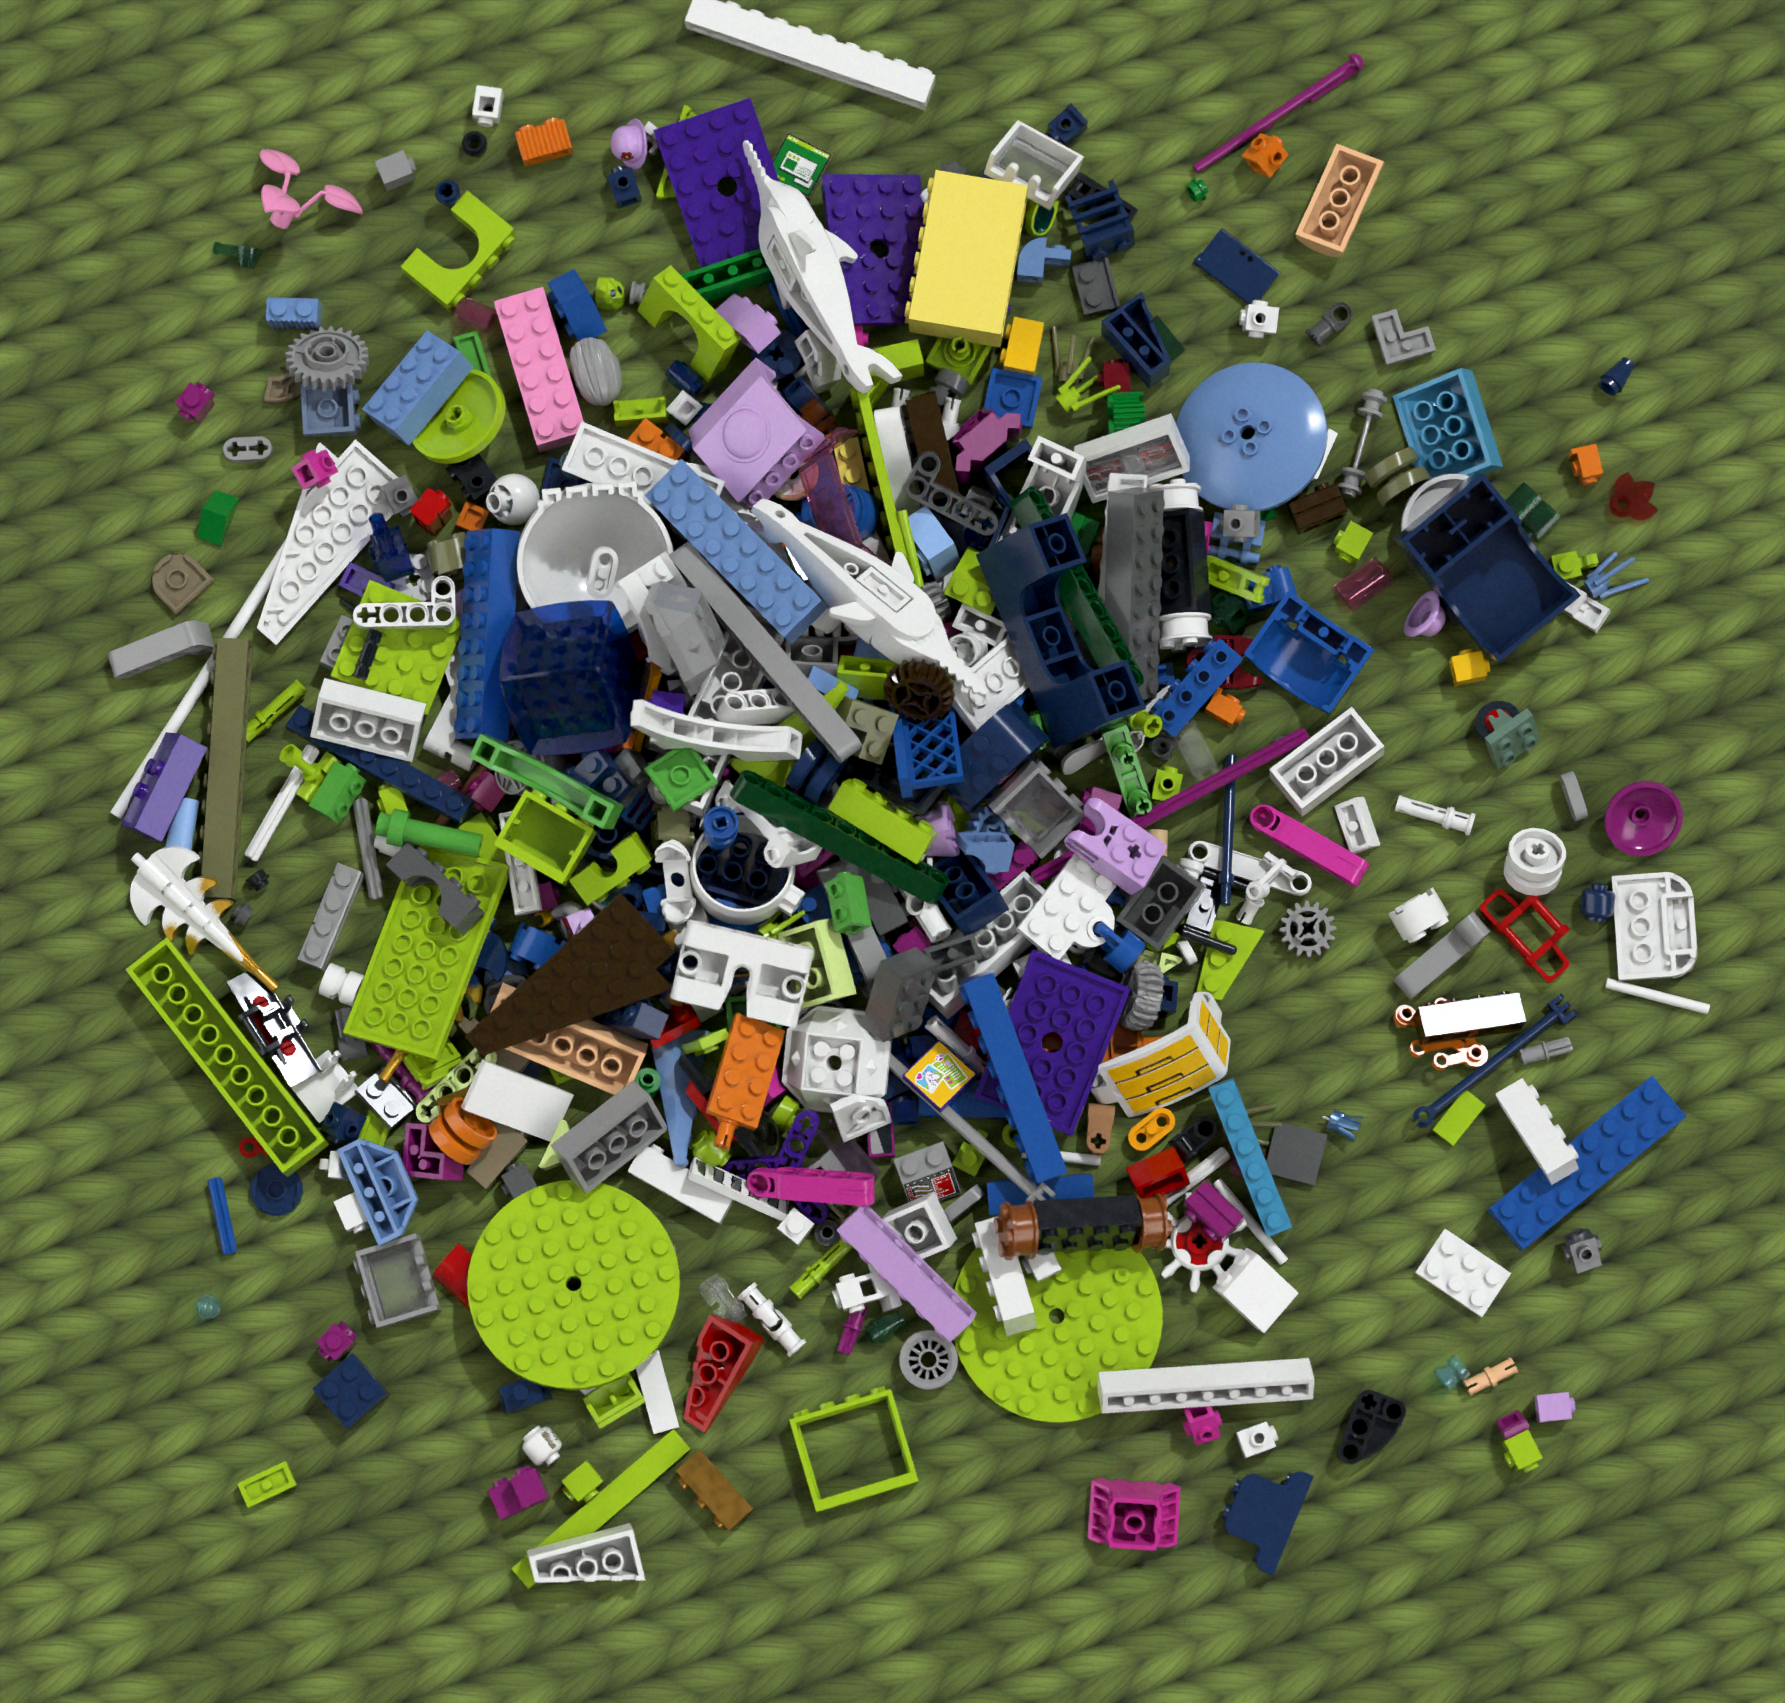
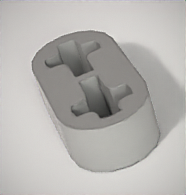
M237 437L225 442L223 452L232 463L264 462L272 457L273 446L265 437ZM260 443H263L265 448H268V450L263 451V455H259L257 451H250V449L259 448ZM236 444L239 449H246V451H239L237 456H233L232 452H229Z
M1570 771L1559 775L1562 790L1573 820L1576 822L1588 818L1587 808L1574 772Z
M978 1184L943 1210L949 1223L957 1219L986 1195Z

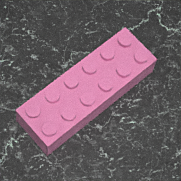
M540 287L494 301L539 453L573 443L579 426L584 421L544 288Z

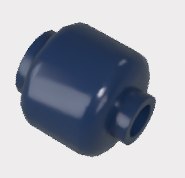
M1592 883L1591 888H1586L1582 891L1580 913L1585 915V920L1606 922V918L1613 916L1616 895L1613 891L1607 890L1608 885Z

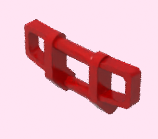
M1497 889L1479 906V911L1492 924L1498 935L1501 933L1525 959L1524 963L1528 967L1531 966L1546 983H1552L1570 966L1569 960L1556 944L1570 928L1566 924H1561L1538 899L1540 896L1529 895L1519 905L1505 891ZM1498 896L1502 897L1514 908L1500 923L1486 909V906ZM1530 906L1555 931L1535 952H1532L1509 927ZM1550 948H1552L1562 962V967L1552 976H1548L1535 963Z

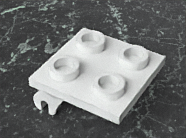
M327 1050L316 1059L317 1064L322 1070L321 1073L292 1087V1090L319 1123L324 1121L334 1101L344 1105L356 1095L354 1092L358 1088L354 1083L357 1073L355 1071L350 1072V1075L346 1073L338 1062V1058L341 1056L338 1050L333 1055Z

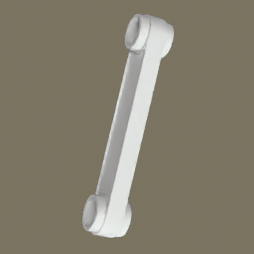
M1204 841L1193 842L1188 849V858L1204 864V868L1206 867L1221 873L1222 847ZM1196 847H1202L1205 849L1207 856L1203 859H1197L1193 856L1192 850ZM1233 851L1232 873L1234 877L1253 882L1261 879L1272 868L1262 859ZM1295 870L1298 872L1296 878L1304 879L1307 884L1304 890L1295 889L1293 881H1290L1281 873L1269 883V886L1272 889L1294 896H1303L1309 892L1312 882L1308 874Z

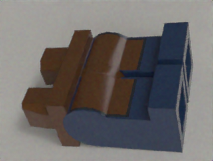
M802 375L783 389L785 396L782 392L779 393L798 416L820 432L824 431L830 438L840 432V427L836 422L832 409ZM822 443L812 453L817 451L821 447Z

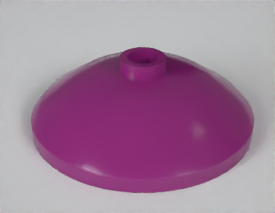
M1638 781L1623 787L1612 797L1605 811V830L1611 842L1622 852L1633 856H1649L1664 850L1675 840L1682 826L1683 811L1678 798L1668 787L1654 781ZM1639 809H1643V813L1641 815H1636V812Z

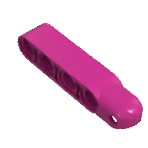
M1258 805L1251 811L1250 823L1255 830L1355 888L1358 887L1363 875L1370 866L1367 861L1269 805Z
M780 1167L776 1169L756 1168L747 1177V1186L750 1192L757 1197L867 1206L875 1202L874 1175L870 1173Z

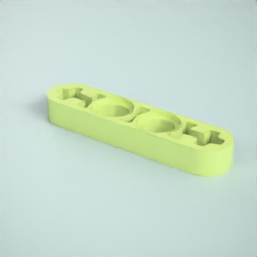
M476 1048L419 1102L416 1107V1116L421 1122L431 1124L439 1115L438 1106H436L437 1098L442 1097L444 1088L449 1086L453 1093L471 1085L479 1068V1062L482 1060L481 1054ZM493 1052L486 1055L485 1060L496 1064V1053ZM464 1069H468L471 1074L470 1080L467 1083H463L460 1079V1074ZM427 1107H433L430 1111L432 1116H426L428 1113Z

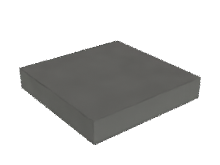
M1282 1123V1127H1274L1266 1159L1272 1176L1315 1186L1327 1134Z

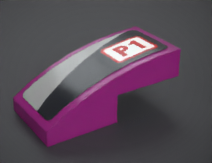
M892 1101L885 1102L892 1123L867 1133L869 1159L895 1158Z

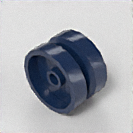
M818 737L802 753L784 783L794 791H798L810 781L804 791V798L815 805L833 787L848 761L847 758L840 763L831 753L824 760L828 749Z

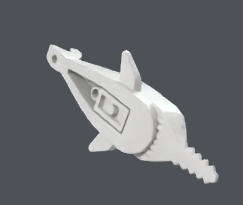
M748 140L743 141L744 154L748 159V164L751 166L760 197V250L775 279L783 309H789L790 305L793 307L806 325L837 358L840 369L847 381L862 394L869 392L873 386L869 372L876 374L890 384L900 381L903 375L893 363L870 348L857 345L848 291L840 265L841 261L854 263L858 256L857 253L839 237L824 229L808 200L798 189L775 181L766 175L765 168L761 166L760 159H757L756 151H753L752 143H749Z
M761 499L753 505L751 512L759 521L751 520L747 525L765 543L776 544L783 542L810 583L830 608L829 616L841 620L847 631L858 635L868 644L871 643L875 649L897 664L902 663L903 659L910 663L913 658L917 662H921L923 659L928 664L934 662L935 667H943L946 673L955 677L957 682H963L964 688H971L972 694H979L980 696L987 694L988 689L985 681L979 680L978 674L971 673V668L965 666L964 660L957 658V652L952 650L942 620L936 613L933 602L925 592L913 583V573L902 552L897 551L895 553L892 564L889 566L862 549L800 522L790 511L775 502Z

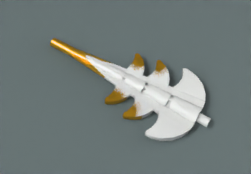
M175 845L164 847L154 852L147 860L140 853H136L131 860L139 868L131 884L130 902L134 913L143 925H148L154 910L159 905H163L165 910L162 926L166 937L170 941L175 939L178 928L183 923L189 925L185 940L190 955L196 952L199 943L206 938L251 972L272 993L278 989L280 985L258 965L220 921L224 911L233 905V901L218 899L207 905L203 902L207 891L217 885L218 881L203 876L193 878L187 882L184 880L186 869L191 863L200 859L199 855L188 848Z

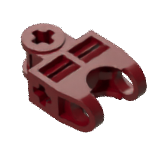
M1214 635L1213 637L1215 642L1219 638L1226 642L1241 657L1254 640L1242 636ZM1195 648L1189 652L1185 661L1186 668L1197 656L1202 658L1205 655L1202 651L1203 648ZM1239 664L1225 679V683L1223 682L1219 687L1223 690L1253 688L1262 685V677L1251 676Z

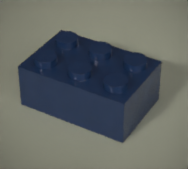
M960 849L957 856H944L932 864L933 867L945 873L950 880L938 901L963 936L977 932L1009 910L998 889L972 855L965 854Z

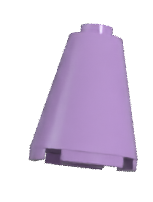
M942 805L924 813L923 816L915 817L918 821L924 820L934 827L933 830L939 833L926 856L954 857L959 854L960 847L955 842L958 830L954 828L953 822L955 817L950 805Z

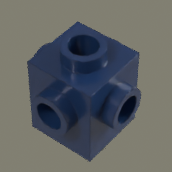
M334 1101L320 1129L328 1133L327 1139L341 1145L344 1141L350 1144L359 1136L367 1117Z

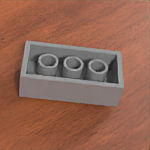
M632 1081L551 1144V1147L569 1178L587 1194L665 1133L668 1127L650 1095L636 1082Z

